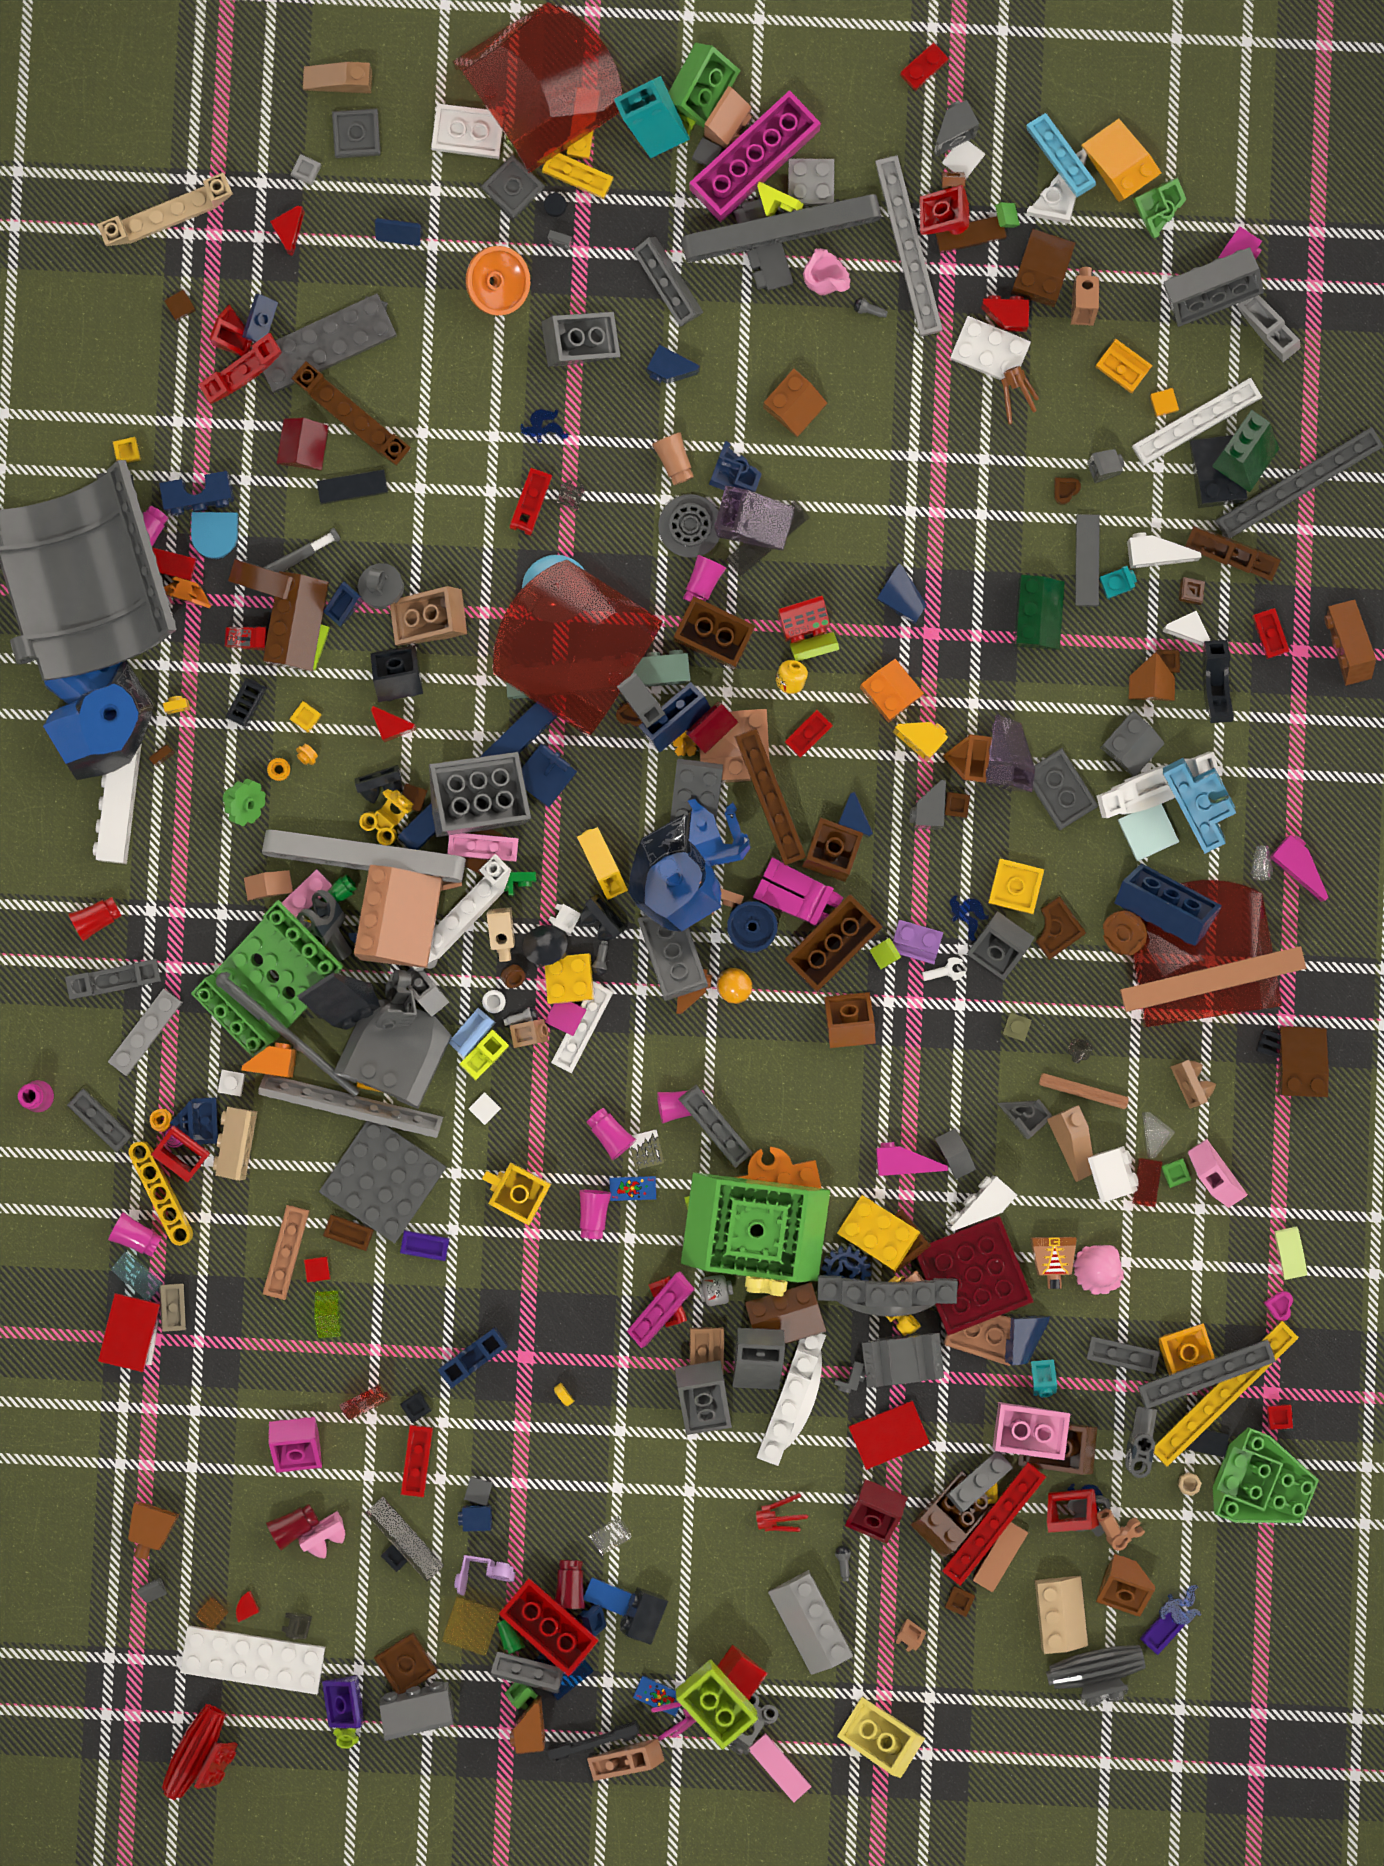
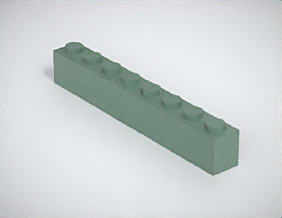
M683 650L669 651V655L660 656V652H651L646 654L647 657L639 658L637 654L624 655V659L615 660L614 656L601 657V661L592 662L591 658L579 659L578 663L569 664L568 660L556 661V665L546 666L545 662L533 663V667L524 668L522 664L511 665L510 669L505 670L507 697L510 700L619 690L617 686L634 673L638 675L646 687L690 683L688 653H683Z

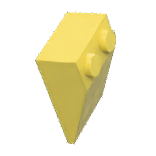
M861 1697L837 1736L885 1771L898 1778L902 1777L925 1740L923 1736L863 1697Z

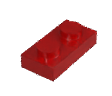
M933 42L900 72V76L916 91L949 61V58Z
M1275 608L1252 616L1266 659L1290 651Z
M816 710L784 743L801 758L833 725Z

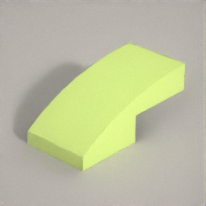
M1292 1227L1274 1231L1284 1279L1306 1276L1307 1269L1298 1228Z

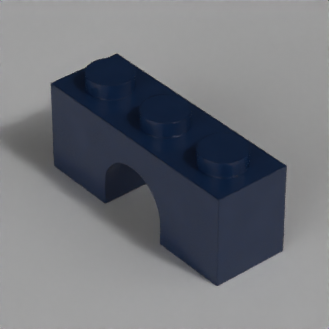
M227 471L204 475L205 488L197 495L187 493L185 482L182 479L159 483L165 512L167 514L171 513V516H178L184 514L185 510L193 509L194 512L207 510V506L215 505L216 508L229 506V502H235L230 474Z
M494 1327L441 1366L438 1371L452 1389L509 1345L497 1328Z

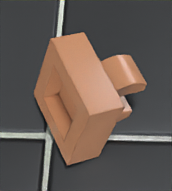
M907 1619L899 1631L896 1643L899 1644L903 1641L908 1645L906 1651H911L912 1648L916 1651L920 1647L926 1632Z

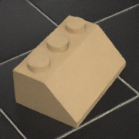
M227 1107V1111H223L221 1117V1124L224 1125L223 1134L219 1133L217 1147H220L219 1157L215 1156L213 1170H216V1176L239 1181L246 1179L257 1111Z
M1081 1576L1035 1580L1041 1650L1043 1653L1069 1652L1088 1646Z

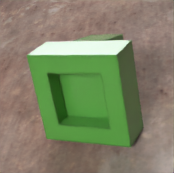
M515 1682L504 1693L514 1707L525 1710L528 1707L525 1701L529 1697L535 1699L538 1696L530 1686Z

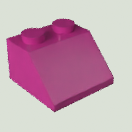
M315 1417L269 1422V1447L276 1473L322 1468L319 1431Z

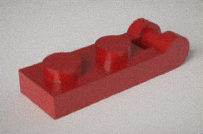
M530 468L510 524V529H520L525 531V534L532 535L553 477L551 474ZM522 514L530 517L528 523L520 520Z

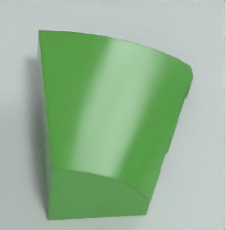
M1178 178L1164 182L1132 198L1152 238L1160 235L1159 232L1165 224L1170 222L1175 211L1186 201Z

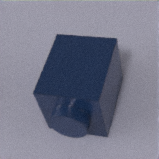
M464 1505L462 1512H458V1524L463 1526V1532L491 1531L492 1506Z

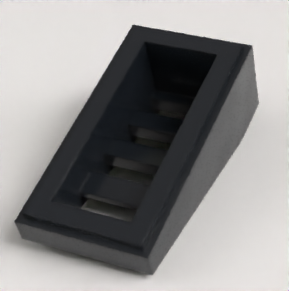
M246 678L225 718L248 729L267 687ZM248 686L258 690V695L247 691ZM244 694L255 699L254 702L243 699ZM240 702L251 707L249 711L239 707ZM236 710L245 714V719L235 715Z

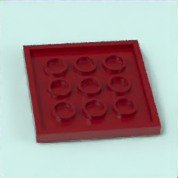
M1000 1216L929 1243L931 1246L917 1257L926 1281L933 1280V1278L957 1279V1304H935L948 1336L1034 1302Z

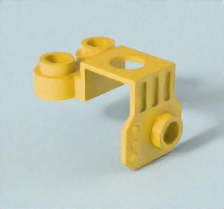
M397 789L395 791L385 790L383 794L388 800L383 807L377 810L376 813L372 811L364 813L359 820L360 826L366 831L376 828L378 830L377 840L381 845L385 846L395 842L397 833L394 827L399 824L406 814L412 811L411 807L414 805ZM391 803L402 812L400 814L393 813L390 808ZM369 816L374 819V824L368 822ZM386 831L391 833V839L385 837Z
M903 1275L899 1278L894 1276L889 1282H901L905 1276ZM912 1314L886 1316L890 1322L895 1319L898 1320L899 1323L896 1326L904 1336L914 1333L921 1327Z

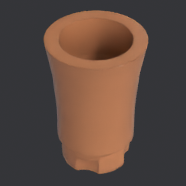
M681 432L652 444L665 467L668 477H671L673 485L683 483L694 477Z

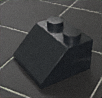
M415 645L370 653L373 683L378 702L423 694L422 678Z

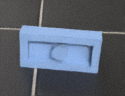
M477 1008L452 1037L449 1044L463 1057H467L496 1022L481 1009Z

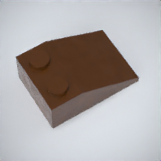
M1032 229L1011 294L1054 308L1076 243Z
M1280 1026L1277 1095L1328 1097L1329 1066L1326 1028Z
M1069 1424L1064 1460L1019 1454L1018 1465L1025 1466L1029 1462L1034 1467L1082 1475L1093 1474L1097 1427Z

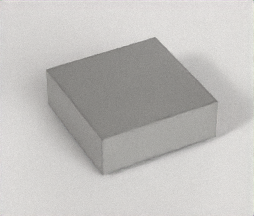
M300 154L291 172V176L312 186L322 165Z

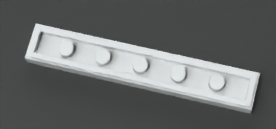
M1249 378L1139 441L1132 448L1142 465L1145 466L1255 403L1262 396L1252 379Z

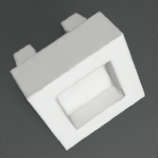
M557 904L555 908L559 910L556 918L550 916L549 921L554 926L571 934L581 914L564 904Z

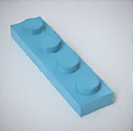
M1046 113L1027 124V130L1076 198L1096 186V181Z

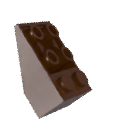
M963 1471L910 1524L942 1557L953 1553L995 1504H988L987 1499L990 1498L984 1493L979 1498L983 1501V1504L978 1505L976 1500L962 1513L947 1497V1494L967 1477Z

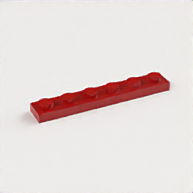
M1027 1462L943 1568L942 1572L961 1586L1045 1480L1046 1475Z

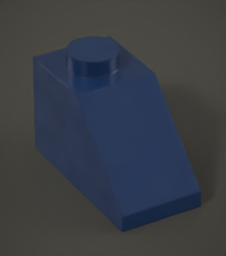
M659 345L646 369L651 380L659 384L661 382L668 384L698 375L700 366Z

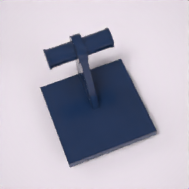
M540 744L522 767L525 790L550 808L577 771L570 766L571 764L560 757L561 754L558 751L555 753L546 745Z

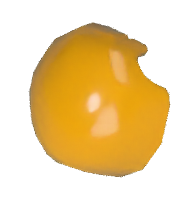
M728 968L718 976L716 989L719 995L728 1003L739 1004L746 1001L752 993V981L743 970Z

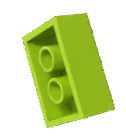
M711 1659L675 1689L678 1702L722 1749L758 1720L757 1709Z

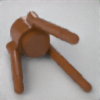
M1020 366L1004 371L1005 378L1001 379L1004 388L1008 424H1012L1008 386L1011 385L1012 389L1021 388L1032 412H1036V408L1028 391L1034 400L1039 399Z

